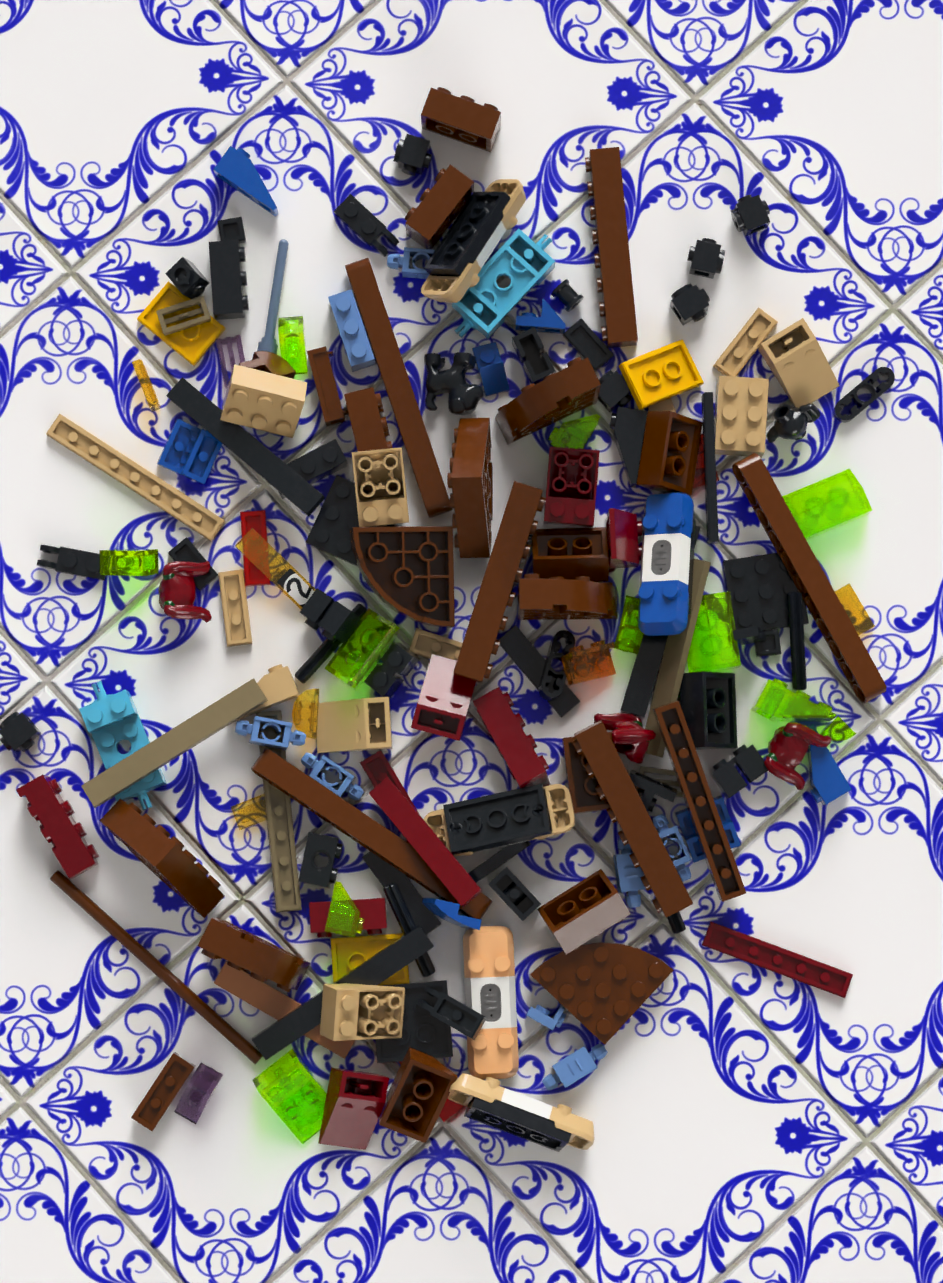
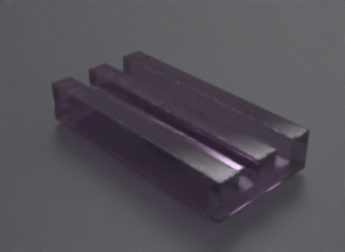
M240 335L216 339L225 389L228 387L229 377L222 345L227 344L231 369L233 370L236 362L232 343L237 342L240 363L245 362Z

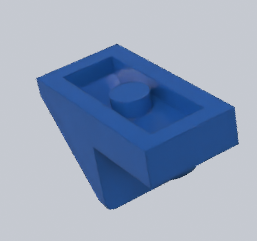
M542 299L541 317H536L534 313H522L521 316H516L515 330L527 331L535 327L537 332L563 334L565 333L566 324L551 306Z
M492 342L472 348L473 354L476 357V365L485 396L510 390L497 343Z

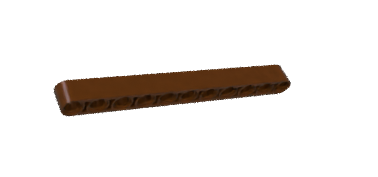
M369 258L347 264L345 269L428 517L431 518L452 511L450 499Z
M753 453L734 463L732 470L797 590L802 593L803 601L856 697L865 704L886 692L883 678L761 457Z
M267 748L263 750L251 768L256 775L403 874L405 873L407 877L441 900L459 904L412 845ZM481 892L465 907L460 905L459 912L467 917L481 920L493 901Z

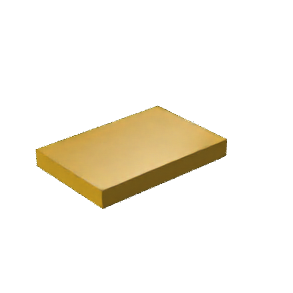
M168 281L139 315L137 320L191 365L195 366L226 328L210 316L212 321L164 336L156 311L191 300ZM196 305L163 317L165 320L201 307ZM203 313V314H199V315H196V316H193V317H190V318H187V319H184V320H181V321H178V322H175V323H172V324H169V325H166V326H167V328H168V327H171V326H174V325H177V324H180V323H183V322H186V321H189V320H192V319H195V318H199V317H202V316H205V315H204V313Z
M683 339L625 361L618 366L639 410L704 384Z
M403 933L330 938L333 983L404 936ZM408 965L378 984V986L410 984Z

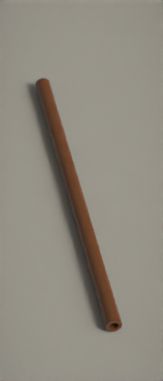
M57 870L51 876L50 880L250 1061L256 1064L263 1057L260 1051L65 875Z

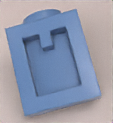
M537 1005L536 1008L530 1006L526 1016L553 1030L555 1026L560 1028L566 1014L563 1013L565 1008L560 1005L554 1017L551 1018L549 1017L551 1013L549 1010Z

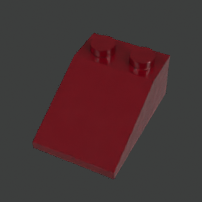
M609 508L606 517L609 568L638 567L642 556V546H638V536H642V521H637V514Z

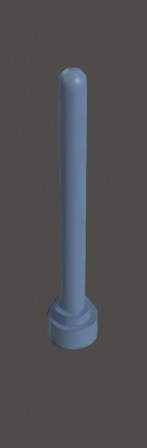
M285 239L279 241L265 336L258 342L257 351L277 354L278 345L274 336L288 251V241Z

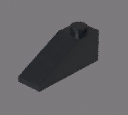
M618 407L617 413L611 414L610 428H614L613 436L631 488H635L648 411Z

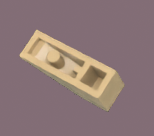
M280 664L268 669L269 673L264 675L257 683L268 701L238 720L300 696L288 666L283 667Z

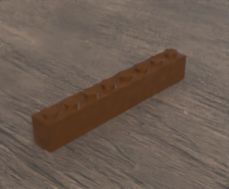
M619 147L590 149L589 157L585 158L586 173L590 172L591 181L587 182L588 197L593 196V205L589 206L590 220H595L596 229L592 230L593 245L597 244L598 254H594L595 269L600 268V278H596L597 293H602L603 302H599V315L604 317L605 326H601L602 341H607V348L636 346L638 335Z
M516 481L513 483L456 662L454 675L482 683L484 678L489 679L493 665L489 664L491 654H497L501 641L496 640L499 630L504 631L508 617L504 616L507 606L512 607L516 594L511 591L514 582L519 583V578L522 576L523 569L519 568L521 559L527 560L531 545L526 543L529 535L534 536L538 521H535L534 518L537 511L542 512L546 500L545 497H542V489Z
M673 701L653 708L654 716L718 897L724 902L746 894L679 701Z
M600 720L574 733L576 740L572 741L578 755L583 753L588 761L583 765L590 778L596 777L599 785L595 789L601 800L607 799L610 808L606 809L613 823L618 821L622 829L618 834L624 846L630 845L633 853L629 854L635 868L641 867L644 876L640 878L647 891L652 889L656 897L652 902L658 914L663 912L665 917H668L692 905L693 902L603 722Z

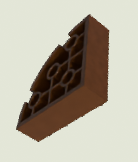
M581 357L575 358L567 363V368L545 377L543 381L536 385L533 383L521 389L522 393L518 397L497 409L498 413L495 420L507 445L597 403L601 384L588 357L583 360Z
M460 418L459 427L454 429L455 443H452L453 458H450V473L447 475L448 488H452L453 492L450 493V508H454L455 511L452 514V527L457 528V533L454 535L455 548H459L460 558H490L492 543L491 520H493V465L490 462L492 448L490 418Z
M452 526L352 527L350 529L352 550L357 566L368 586L380 600L395 612L413 621L430 626L455 627Z
M525 574L524 578H519L518 620L618 619L617 588L611 582H592L590 577L586 576L575 577V580L564 579V577L540 579L539 574Z
M120 798L99 821L172 891L174 890L190 907L205 918L225 897L218 889L221 884L211 875L206 876L209 873L208 870L199 862L197 864L194 863L197 859L187 849L182 850L185 846L175 836L171 839L168 838L170 833L160 824L155 827L156 822L148 814L140 815L142 813L141 809L133 802L128 805Z
M211 918L198 944L199 947L203 948L201 953L214 960L223 958L228 961L227 965L239 971L245 969L251 971L249 976L261 982L271 980L277 983L276 986L289 993L291 989L298 990L310 965V962L222 918Z
M598 942L583 944L577 950L571 951L567 955L564 951H561L545 960L530 975L605 1045L674 970L659 958L641 949L618 943Z

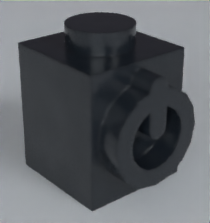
M406 134L405 140L400 139L393 161L397 162L398 168H401V171L408 175L414 176L416 173L422 175L424 168H429L432 154H429L431 148L430 140Z
M746 195L740 198L735 208L730 210L737 231H743L745 237L768 228L770 224L768 214H770L769 207L765 200L761 201L759 195L754 197Z
M703 238L702 241L697 240L695 247L690 246L687 261H691L689 274L713 279L715 273H721L725 250H720L721 245L716 244V241L713 239Z
M184 257L165 273L179 291L190 299L200 296L209 284V281L193 262Z
M687 284L671 295L670 307L683 326L692 320L698 322L707 315L706 311L709 308L708 302L710 298L705 290H699L697 285Z
M610 370L599 378L601 387L598 401L609 412H612L618 405L624 407L632 399L630 389L622 374L620 375L617 371L613 373Z
M14 712L0 724V734L3 736L0 741L9 751L13 749L16 752L21 750L25 752L35 744L33 740L41 732L25 713L19 714Z

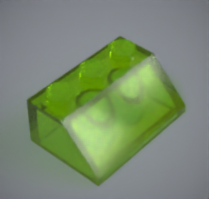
M850 469L782 496L806 540L869 515L872 511L863 487Z
M730 591L703 595L687 658L689 673L702 671L716 672L737 669L741 666L738 642L733 637V631L736 628Z
M370 608L363 615L361 623L345 645H341L324 668L355 692L400 632V628Z

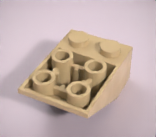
M804 318L762 342L758 348L794 407L800 408L802 405L813 403L840 386L816 337Z
M402 447L352 452L359 527L409 523Z
M389 697L315 703L317 753L393 749Z
M349 983L323 984L320 1035L332 1041L402 1038L405 988Z

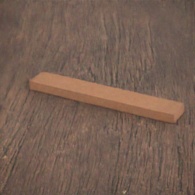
M228 961L225 962L214 981V984L276 1020L281 1019L301 1005V1003L270 985L249 976L250 974L244 970L239 971L227 965ZM321 1024L304 1034L307 1038L344 1059L356 1041H332L320 1035Z

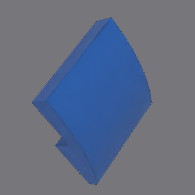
M176 419L157 464L191 480L205 484L222 443L208 431Z
M723 796L714 797L713 799L730 848L740 846L737 832L729 816ZM685 808L674 812L693 862L705 859L688 809Z
M423 898L422 903L441 919L460 927L480 930L482 920L458 915L460 904L433 898Z

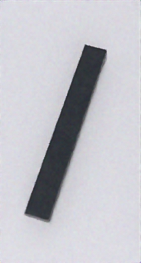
M183 377L166 395L168 399L307 516H310L325 499L323 494L238 424L220 420L222 410Z
M699 526L695 527V545L701 528ZM642 635L620 711L645 717L668 635Z
M418 925L332 984L378 985L432 949L434 945L422 927ZM323 990L252 1037L253 1043L265 1060L321 1024Z

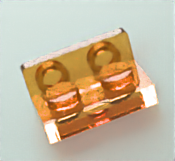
M601 640L591 643V648L584 649L583 645L570 648L569 654L561 657L569 686L616 674L609 651L615 647L614 642L605 644V641Z

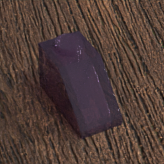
M201 1062L189 1080L174 1112L197 1124L223 1074Z

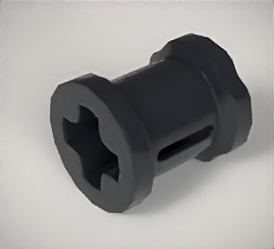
M568 279L560 283L552 291L551 295L557 297L566 306L565 310L570 312L584 297L582 294L578 295L569 285Z

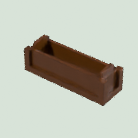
M326 346L307 351L326 427L346 422L344 416L349 415L348 410H342L329 357L334 356L333 351L327 352Z
M174 1052L131 1118L150 1131H153L196 1065L190 1064L181 1058L178 1053Z

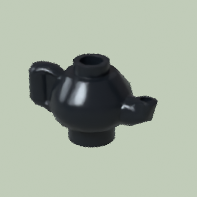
M813 403L802 405L800 408L791 407L788 404L780 406L773 415L775 419L774 426L770 428L766 435L768 442L772 443L778 437L791 440L802 439L806 434L807 423H812L819 419L820 411Z

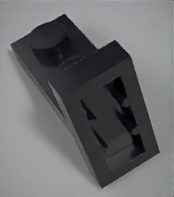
M631 769L629 776L634 786L644 789L641 800L647 811L652 812L656 804L657 798H654V794L674 802L677 789Z

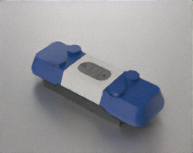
M686 493L652 494L647 497L645 502L640 589L638 591V628L643 634L648 636L680 634L686 629L688 614H691L696 520L693 518V500Z

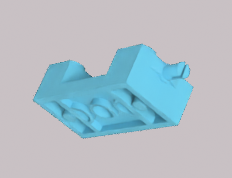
M518 228L478 273L480 277L479 282L474 287L468 288L459 302L452 303V307L464 320L454 330L457 335L459 334L462 338L472 327L489 339L505 322V317L523 297L550 274L555 268V260L544 251L552 242L546 234L535 243ZM507 276L511 283L508 287L501 288L496 283L497 278Z
M102 681L97 684L91 685L97 699L92 704L84 706L79 710L88 732L92 734L107 770L149 744L150 741L130 692L125 689L116 694L106 695ZM122 740H128L131 743V750L127 754H121L118 751V744ZM161 768L116 795V801L120 798L123 801L138 797L143 811L147 810V807H153L147 793L167 784Z

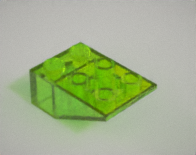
M776 678L772 681L769 679L763 684L750 709L772 722H829L836 717V714L832 712L833 708L822 702H819V704L813 703L809 700V695L799 690L792 692L787 689L788 684Z
M291 1049L252 1081L259 1094L297 1139L304 1144L321 1130L327 1092L296 1052Z

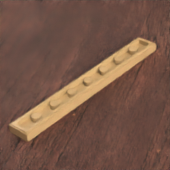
M59 414L47 431V436L212 542L226 522L63 415Z

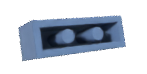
M352 289L329 296V303L352 372L376 365Z

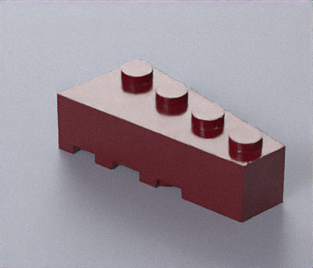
M500 687L473 700L475 709L489 735L493 738L501 757L505 759L509 772L513 779L517 781L519 788L542 784L543 787L549 786L550 782L546 773L549 766L543 755L537 756L534 750L537 748V745L532 735L526 736L522 728L526 725L521 715L513 713L511 707L514 703L508 692L503 694Z
M42 774L16 789L20 797L26 796L29 801L27 804L28 811L36 821H40V831L48 843L52 842L54 846L52 851L69 879H73L99 864L96 860L99 857L97 850L93 844H87L84 838L87 833L80 822L76 823L73 819L72 814L75 812L69 801L66 800L64 802L59 793L62 792V788L55 778L51 780L49 776Z

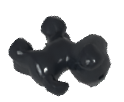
M437 353L425 354L424 363L427 371L426 409L430 411L437 410L438 407L434 402L435 397L443 393H449V412L455 415L473 413L477 408L478 402L484 396V391L479 385L466 383L465 373L467 370L474 369L476 357L472 356L471 353H454L452 367L439 371L445 365V358H441V355Z

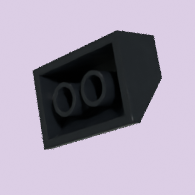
M704 671L684 673L680 686V705L696 750L738 748L735 674Z

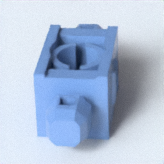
M404 247V256H400V254L388 255L387 267L396 270L402 268L403 277L427 279L430 274L425 269L416 267L415 263L419 259L429 261L435 250ZM411 257H413V259H412V260H413V263H412L413 269H410V259H411Z
M255 716L252 724H249V721L239 720L235 726V733L242 736H247L248 734L250 735V744L286 750L289 742L293 746H302L305 744L306 739L304 732L298 730L291 732L292 723ZM260 724L264 725L260 731H263L266 727H272L276 730L277 734H280L281 728H283L281 742H276L280 735L275 739H268L265 737L264 732H261L260 738H258Z
M305 753L301 763L307 769H313L309 775L311 778L341 798L347 792V796L351 799L360 800L364 791L356 783L355 785L351 784L356 778L324 755L318 761V757ZM327 763L331 766L325 770L338 771L341 781L343 780L342 773L347 776L338 790L333 787L338 786L339 783H328L325 773H322L323 780L318 778Z
M663 814L653 817L652 822L655 828L658 829L661 839L674 833L676 838H669V840L676 842L679 849L676 856H679L682 852L684 857L672 862L682 882L691 879L689 866L686 867L684 863L692 859L677 826L668 828L667 824L669 822Z
M619 838L618 850H621V854L613 855L618 893L627 892L625 900L629 908L640 907L641 894L638 895V890L646 889L640 878L644 876L641 867L635 868L629 854L633 853L630 845L624 846L621 838Z
M603 1044L592 1047L590 1052L583 1046L554 1064L552 1067L556 1073L553 1075L550 1073L542 1081L546 1089L552 1090L558 1087L560 1082L567 1088L597 1069L598 1067L594 1061L597 1059L600 1061L608 1053Z

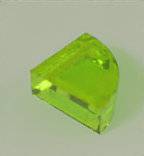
M837 716L820 734L823 736L828 735L832 738L831 741H844L853 737L856 733Z

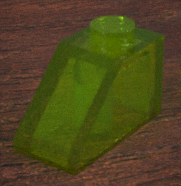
M303 316L278 318L281 358H284L296 371L295 375L308 374Z
M594 414L564 422L560 428L555 427L548 438L551 441L550 447L584 449L601 416Z
M158 549L99 550L100 575L148 576L159 574Z
M626 595L615 639V649L634 654L639 652L643 633L638 628L639 598Z
M335 881L325 931L356 938L357 933H362L364 919L360 918L361 912L342 882Z

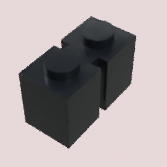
M535 327L512 337V345L520 362H524L523 368L531 384L534 383L536 385L543 381L545 377L556 373L547 352H544V345Z
M318 588L300 611L307 618L304 623L315 631L321 628L323 630L322 635L334 643L337 639L344 645L362 621L351 610L334 601L333 598Z
M393 642L380 659L384 664H377L364 682L381 696L391 698L404 681L402 678L394 675L398 673L399 675L408 676L420 658L403 644Z
M745 744L732 752L735 757L730 761L726 762L725 759H722L712 766L714 772L710 776L727 799L747 786V783L733 765L734 763L749 783L768 771L764 765L763 758L753 744L748 748Z

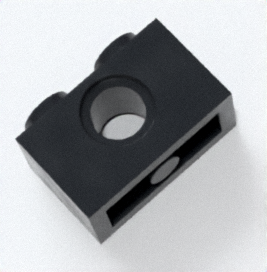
M313 832L308 833L299 882L328 888L330 883L335 884L338 869L334 868L336 858L340 859L343 844L339 843L340 838ZM320 853H325L329 859L328 864L323 868H319L315 864V857Z
M507 867L488 884L522 921L541 905L535 896Z

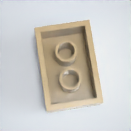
M234 364L223 400L220 420L293 438L305 402L307 382Z
M733 376L718 377L714 419L716 455L746 457L753 453L758 454L760 457L764 455L769 379Z

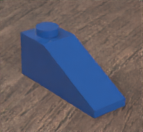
M230 146L213 169L215 176L276 217L278 214L277 206L251 159H249L250 155L240 147L236 150Z
M814 725L809 726L810 729L818 733ZM810 744L808 747L810 785L813 788L810 790V793L816 803L821 802L824 806L852 789L828 748Z

